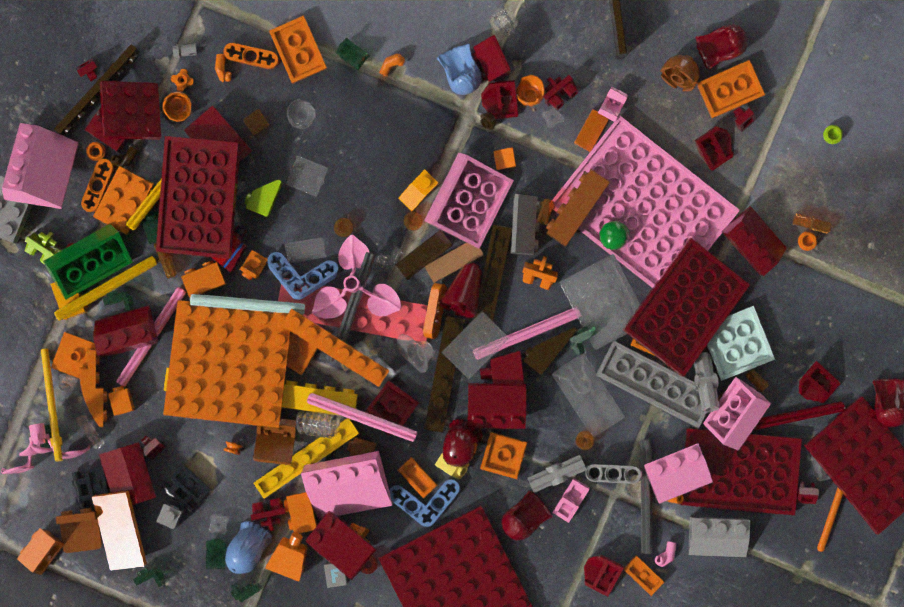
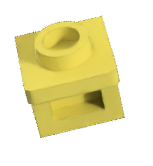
M441 454L435 466L460 480L466 474L469 463L462 467L450 466L446 464L443 454Z

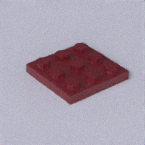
M100 82L103 138L160 140L162 138L158 83Z

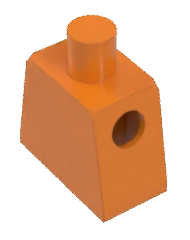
M293 532L290 539L282 537L265 569L299 582L304 572L308 550L307 545L301 543L303 536Z

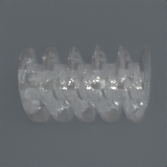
M303 410L297 414L296 428L302 435L306 434L332 439L338 433L340 419L337 415L318 414V412L312 413L311 411L305 412Z

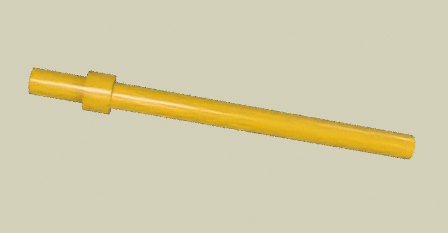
M45 348L41 349L52 434L50 442L54 450L55 461L58 462L63 460L61 450L63 443L62 437L59 435L49 350Z

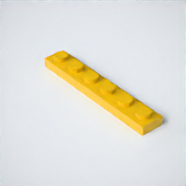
M349 418L345 419L293 455L290 465L280 464L253 484L262 497L266 498L301 474L305 465L317 463L358 435V430Z

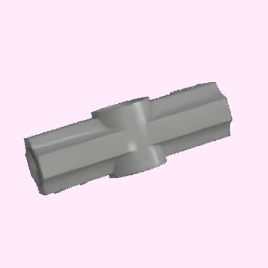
M701 352L694 362L696 371L694 379L695 389L699 391L702 411L713 412L720 408L717 395L718 377L713 372L711 354Z
M578 455L562 463L558 462L545 468L546 470L529 476L527 479L535 493L551 485L555 486L567 481L569 477L585 471L586 467L581 456Z

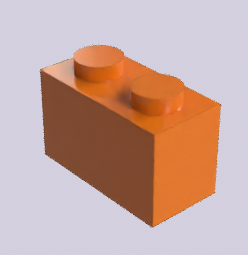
M212 260L202 264L203 268L201 269L191 268L184 271L185 275L181 276L189 298L192 294L201 295L227 284L218 262L214 263Z
M301 492L287 495V500H284L286 512L289 511L291 519H288L290 531L303 533L314 530L317 526V521L307 493Z
M39 528L32 535L28 545L21 550L17 560L32 573L42 575L64 543L50 531Z

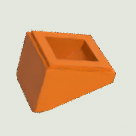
M513 147L493 151L497 170L516 167Z

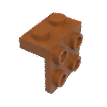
M280 419L279 428L257 426L253 460L290 465L292 463L296 435V421Z
M91 508L80 509V513H72V510L62 511L61 515L56 516V524H60L62 543H64L63 551L65 553L96 550L102 547L96 511H92Z

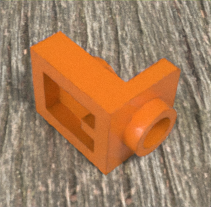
M251 250L243 266L239 269L243 271L242 276L251 281L253 278L258 280L268 259Z

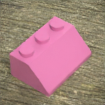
M735 377L719 400L720 408L711 412L703 424L723 445L739 450L771 403L761 393Z
M699 444L644 465L645 472L659 504L713 482Z

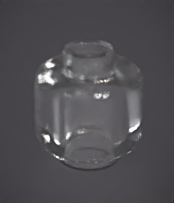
M503 7L491 14L490 24L498 36L505 35L509 37L516 32L515 28L518 26V21L511 9Z

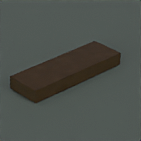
M439 230L395 265L408 280L453 245L444 233Z

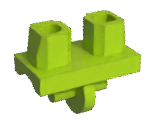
M34 232L25 240L27 243L25 252L35 255L37 251L43 253L40 258L43 264L45 259L62 250L56 247L57 242L52 239L54 236L53 232H49L47 235L43 232L39 235Z

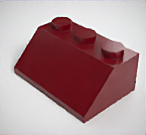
M751 206L746 208L721 231L753 269L762 276H765L779 263L787 249Z
M150 306L95 320L93 339L97 355L105 358L158 343Z
M468 383V428L525 429L526 384Z
M139 442L99 454L110 493L129 491L132 505L156 498Z

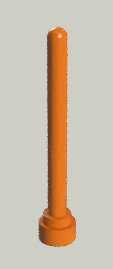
M838 487L817 546L820 552L825 550L843 497V493Z

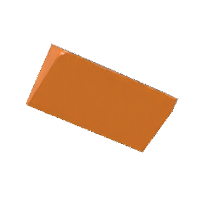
M592 109L574 144L591 152L609 119Z

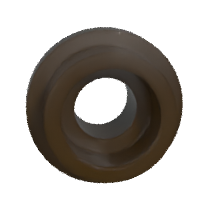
M490 112L480 115L482 126L485 129L493 130L498 123L495 116Z

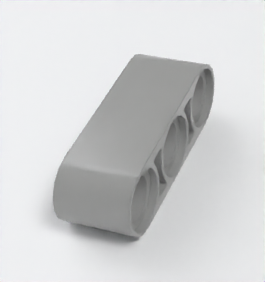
M594 464L588 466L585 472L587 479L592 482L634 484L640 482L643 477L642 470L636 466ZM594 467L600 471V475L596 479L590 475V471ZM613 468L619 471V477L615 480L609 475L610 470ZM632 469L638 472L636 480L629 478L628 474Z

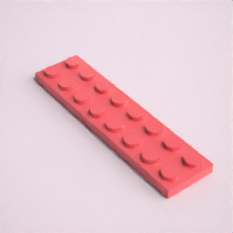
M281 284L278 301L305 304L303 316L314 323L340 328L345 314L344 312L336 318L326 319L315 316L312 313L318 292L328 286H322L305 298L297 300L292 298ZM295 287V292H302V288L298 289ZM336 288L340 294L343 292V289ZM349 291L342 297L347 305L352 294ZM365 293L362 294L350 330L426 344L427 338L423 335L427 305L400 300L401 309L387 316H376L369 310L367 305L368 299L371 296Z

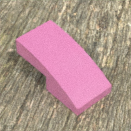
M573 478L553 513L569 523L590 487Z

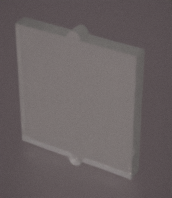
M297 156L293 168H290L291 173L286 185L317 197L321 186L325 184L324 179L329 168Z

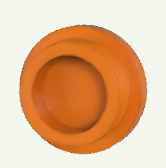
M803 232L798 237V245L802 250L810 251L816 247L817 237L812 232Z

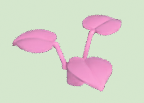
M354 235L349 236L344 241L338 254L340 266L346 270L352 268L350 276L344 280L345 288L341 294L334 287L321 289L315 298L312 310L315 316L331 319L342 315L347 308V303L342 297L345 296L347 291L355 293L358 290L371 296L368 299L367 305L369 310L376 316H387L401 309L400 299L393 288L386 284H377L373 289V293L361 287L360 281L354 276L356 268H361L365 253L369 252L366 245Z
M44 423L29 426L30 445L26 450L19 453L20 456H28V462L23 466L9 470L2 468V474L29 471L34 468V466H31L33 455L50 451L54 452L53 447H51L50 435L46 434ZM45 439H47L51 448L40 447V444L46 443ZM90 446L84 450L62 452V458L78 457L89 451Z

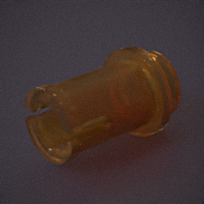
M544 199L540 203L541 209L536 219L537 222L541 224L544 222L545 225L549 223L552 209H555L554 201Z
M755 368L745 376L757 388L756 391L759 390L762 393L769 386L768 380L765 381Z

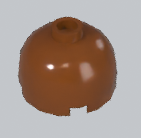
M674 55L670 57L660 70V72L662 71V79L668 85L675 89L679 86L685 92L692 91L695 88L700 75L698 65L688 55Z

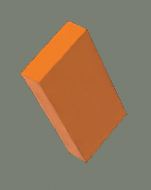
M412 457L398 469L401 475L423 498L437 486L433 479Z

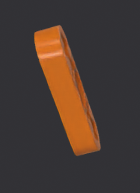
M229 43L224 47L225 57L233 62L265 69H274L279 63L277 55L272 51L236 43ZM232 47H235L237 52H241V49H244L242 60L239 59L240 55L237 54L230 57L227 51L231 50ZM254 51L257 55L256 59L248 61L246 59L247 52ZM260 53H263L262 57L269 58V55H272L275 62L267 65V61L261 60V64H259Z
M101 159L96 163L82 198V208L87 212H95L113 174L114 166L107 159ZM108 163L107 167L110 169L103 174L104 177H107L106 180L96 177L97 173L99 175L102 173L100 166ZM97 180L103 183V188L100 191H95L92 187L93 183ZM91 191L92 193L99 195V198L94 197L93 202L96 204L94 207L91 206L90 209H88L86 201L91 200L93 196L89 195V192Z
M434 283L432 285L423 329V335L426 338L436 339L439 335L444 310L439 304L447 291L445 284Z

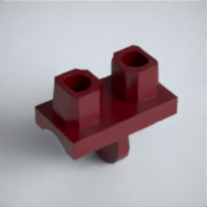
M570 75L563 80L560 77L555 80L549 77L547 79L549 85L545 87L547 93L543 98L548 107L551 105L556 110H559L565 104L561 99L563 94L566 93L570 99L578 94L573 78Z
M280 498L270 500L272 510L266 512L263 502L253 503L251 520L267 518L266 521H261V527L269 526L270 531H274V525L280 524V518L272 519V516L287 514Z

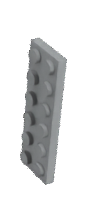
M616 341L612 342L596 376L696 428L700 427L707 412L702 411L699 391H696L693 381L680 376Z

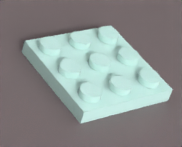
M754 306L727 316L707 344L721 381L775 360Z

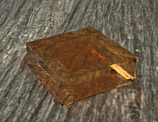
M259 109L243 119L253 136L269 126V123Z

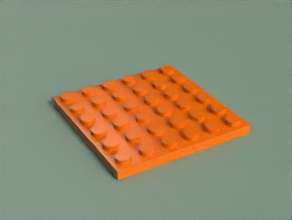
M178 300L163 415L279 428L291 331L281 324L288 313L190 305V301Z

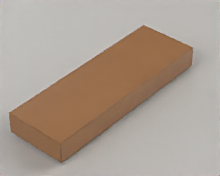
M465 243L429 263L425 268L433 283L484 254L481 249Z

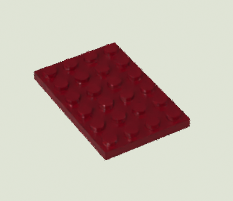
M165 136L156 252L231 259L241 143Z
M689 238L622 330L676 373L684 377L750 284L695 240Z
M859 396L804 446L874 533L879 535L904 512V447L889 428L878 421L875 411L864 397Z
M686 428L684 449L699 444L713 482L683 494L684 500L679 505L795 515L802 439L750 434L740 449L736 450L723 445L710 430Z

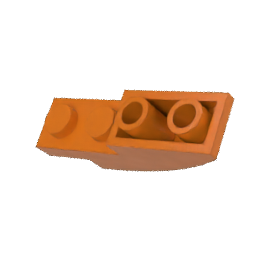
M87 348V367L79 368L81 390L93 419L99 427H103V422H107V410H103V403H107V391H103L102 386H96V384H99V372H96V365H99V356L95 348Z

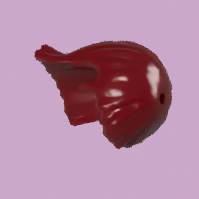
M730 24L722 26L707 35L696 36V45L703 64L707 69H711L722 61L730 60L743 54L746 51L748 39L742 27Z
M897 378L875 379L872 383L876 391L875 413L878 421L887 427L903 425L904 380Z
M457 419L453 420L448 426L449 431L443 442L442 454L447 465L462 467L473 459L478 443L482 440L483 435L480 428H468V421Z
M528 490L525 497L519 503L505 512L502 517V528L513 540H524L530 537L543 522L553 518L545 503L532 490Z

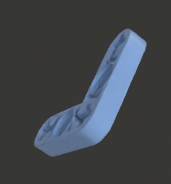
M273 252L268 256L269 269L290 296L297 300L305 298L335 279L338 275V265L334 261H325L300 277L281 253ZM273 259L279 260V265L276 262L273 263ZM326 268H329V269H332V268H333V272H332V273H331L330 271L326 272ZM290 272L293 276L291 279H284L282 274ZM316 276L319 278V282L312 284L309 282V278ZM295 287L298 289L302 288V292H295Z
M454 479L446 480L426 505L400 485L392 486L389 492L392 502L424 527H429L435 523L455 498L460 486ZM454 483L456 491H451L447 495L451 497L449 500L444 495L439 494L441 490L444 493L447 491V484L451 485ZM398 489H400V494L404 498L406 494L410 497L405 500L403 505H401L400 502L402 501V499H400L399 497H397L396 499L393 498L394 493L392 492V490L397 491ZM442 498L445 502L444 506L436 508L433 504L434 499ZM411 500L416 501L417 509L409 511L406 507L407 502ZM430 505L433 510L439 513L437 515L433 513L430 517L432 521L424 523L422 515H427L431 511L427 509Z

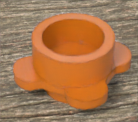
M181 69L180 73L171 76V81L176 84L177 90L183 92L185 88L192 86L194 80L188 76L186 69Z

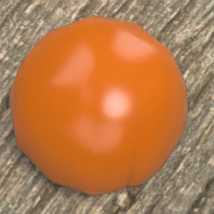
M534 75L522 77L519 85L516 87L518 101L526 106L539 104L545 95L543 81Z
M178 91L171 92L164 98L163 111L170 120L176 122L184 121L191 115L192 103L186 94Z

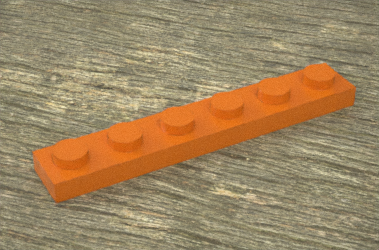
M292 308L281 324L378 387L389 372L387 368Z

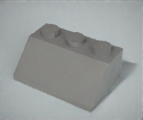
M521 194L514 195L510 254L534 255V251H538V240H535V232H539L540 221L536 220V214L540 213L541 202L537 201L538 197Z
M690 516L688 555L746 557L750 538V520L746 518Z

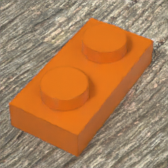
M637 555L623 569L651 596L664 583Z

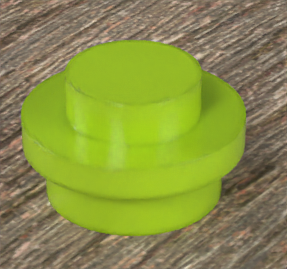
M836 125L828 126L823 132V138L829 144H837L843 136L842 130Z

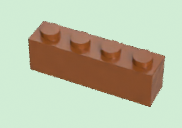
M592 169L588 173L584 171L579 179L581 182L579 187H573L568 195L570 198L568 203H562L557 213H559L557 219H551L546 226L548 229L546 234L563 246L568 244L610 183Z

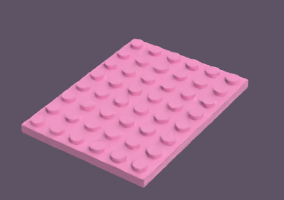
M620 115L548 205L557 212L562 203L567 204L570 200L568 195L573 187L578 188L581 184L579 179L584 171L588 173L592 169L608 180L610 183L578 230L651 288L654 287L689 238L695 240L708 251L722 234L721 231L729 225L740 211ZM610 221L624 223L630 232L627 244L617 250H610L604 247L599 237L602 226Z

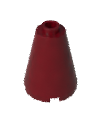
M469 262V264H465L440 301L439 305L447 311L452 309L456 311V315L466 318L476 316L482 275L479 265Z

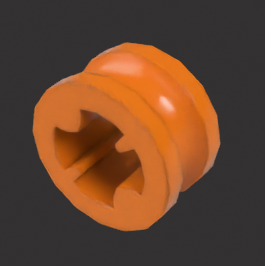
M226 441L227 447L224 448V451L240 455L239 449L243 446Z

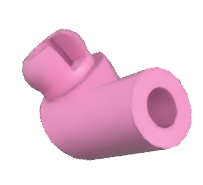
M667 541L666 551L655 557V563L658 566H666L674 560L677 543Z

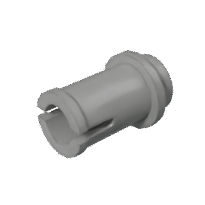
M196 43L187 45L176 44V46H173L174 57L180 59L183 56H197Z

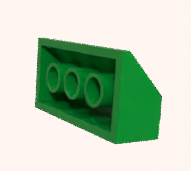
M111 224L43 261L65 300L133 263L119 232Z

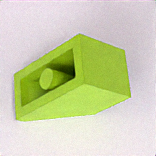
M276 180L253 190L252 194L248 193L244 203L247 205L246 209L269 218L283 182Z

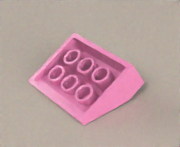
M20 123L2 186L4 200L62 209L79 145L78 142L37 125Z
M458 153L424 221L480 249L514 180L468 155Z
M379 451L308 464L304 466L301 472L306 493L318 519H323L328 511L339 516L393 505Z

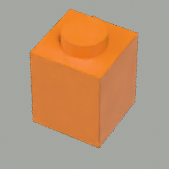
M124 386L113 388L112 393H108L114 416L135 411L129 388L124 389Z

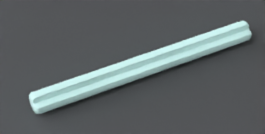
M192 294L190 297V305L275 313H289L292 308L302 315L305 313V304L198 294Z

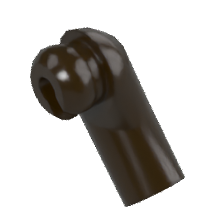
M130 146L125 155H113L111 163L115 167L129 166L137 155L138 150Z

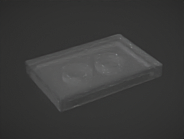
M481 312L442 353L470 379L509 337L486 314Z

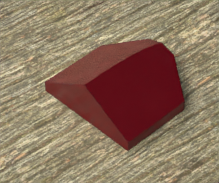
M515 80L488 83L481 93L482 105L486 111L492 113L496 119L518 117Z
M715 126L695 140L699 154L711 171L733 158L732 138L728 130Z
M816 361L799 380V394L806 400L824 403L841 383Z
M603 555L589 557L584 565L585 585L608 597L625 566Z

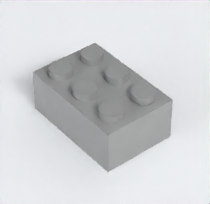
M0 176V238L17 244L33 204L4 200L2 186L5 177Z

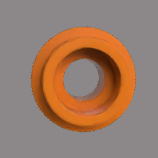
M92 142L88 145L86 154L89 159L99 161L104 158L106 150L101 143ZM95 148H98L100 151L98 155L93 154Z

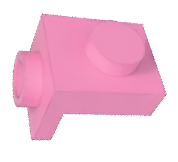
M611 87L598 113L615 122L628 95Z

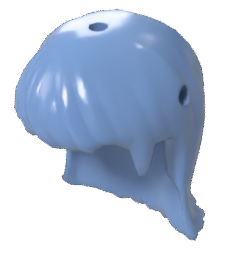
M470 43L455 47L437 57V60L445 69L449 86L454 93L467 95L479 88L482 75L471 54Z
M244 521L241 523L238 534L233 538L226 551L225 562L231 572L243 574L254 570L264 549L272 543V535L269 530H265V528H262L260 524H255V522Z

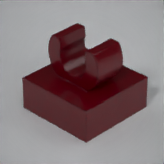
M93 58L76 67L80 77L86 74L90 81L97 78L94 71L97 68V64Z
M740 107L733 111L734 116L737 118L735 120L736 126L741 132L756 120L755 114L750 108L745 112Z
M146 435L141 440L145 445L142 452L151 460L166 448L163 442L157 438L152 440Z
M801 482L797 492L796 503L816 504L819 489L815 488L814 482H811L810 488H805L804 482Z

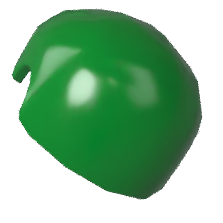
M610 221L602 226L599 237L604 247L610 250H617L627 244L630 232L624 223Z

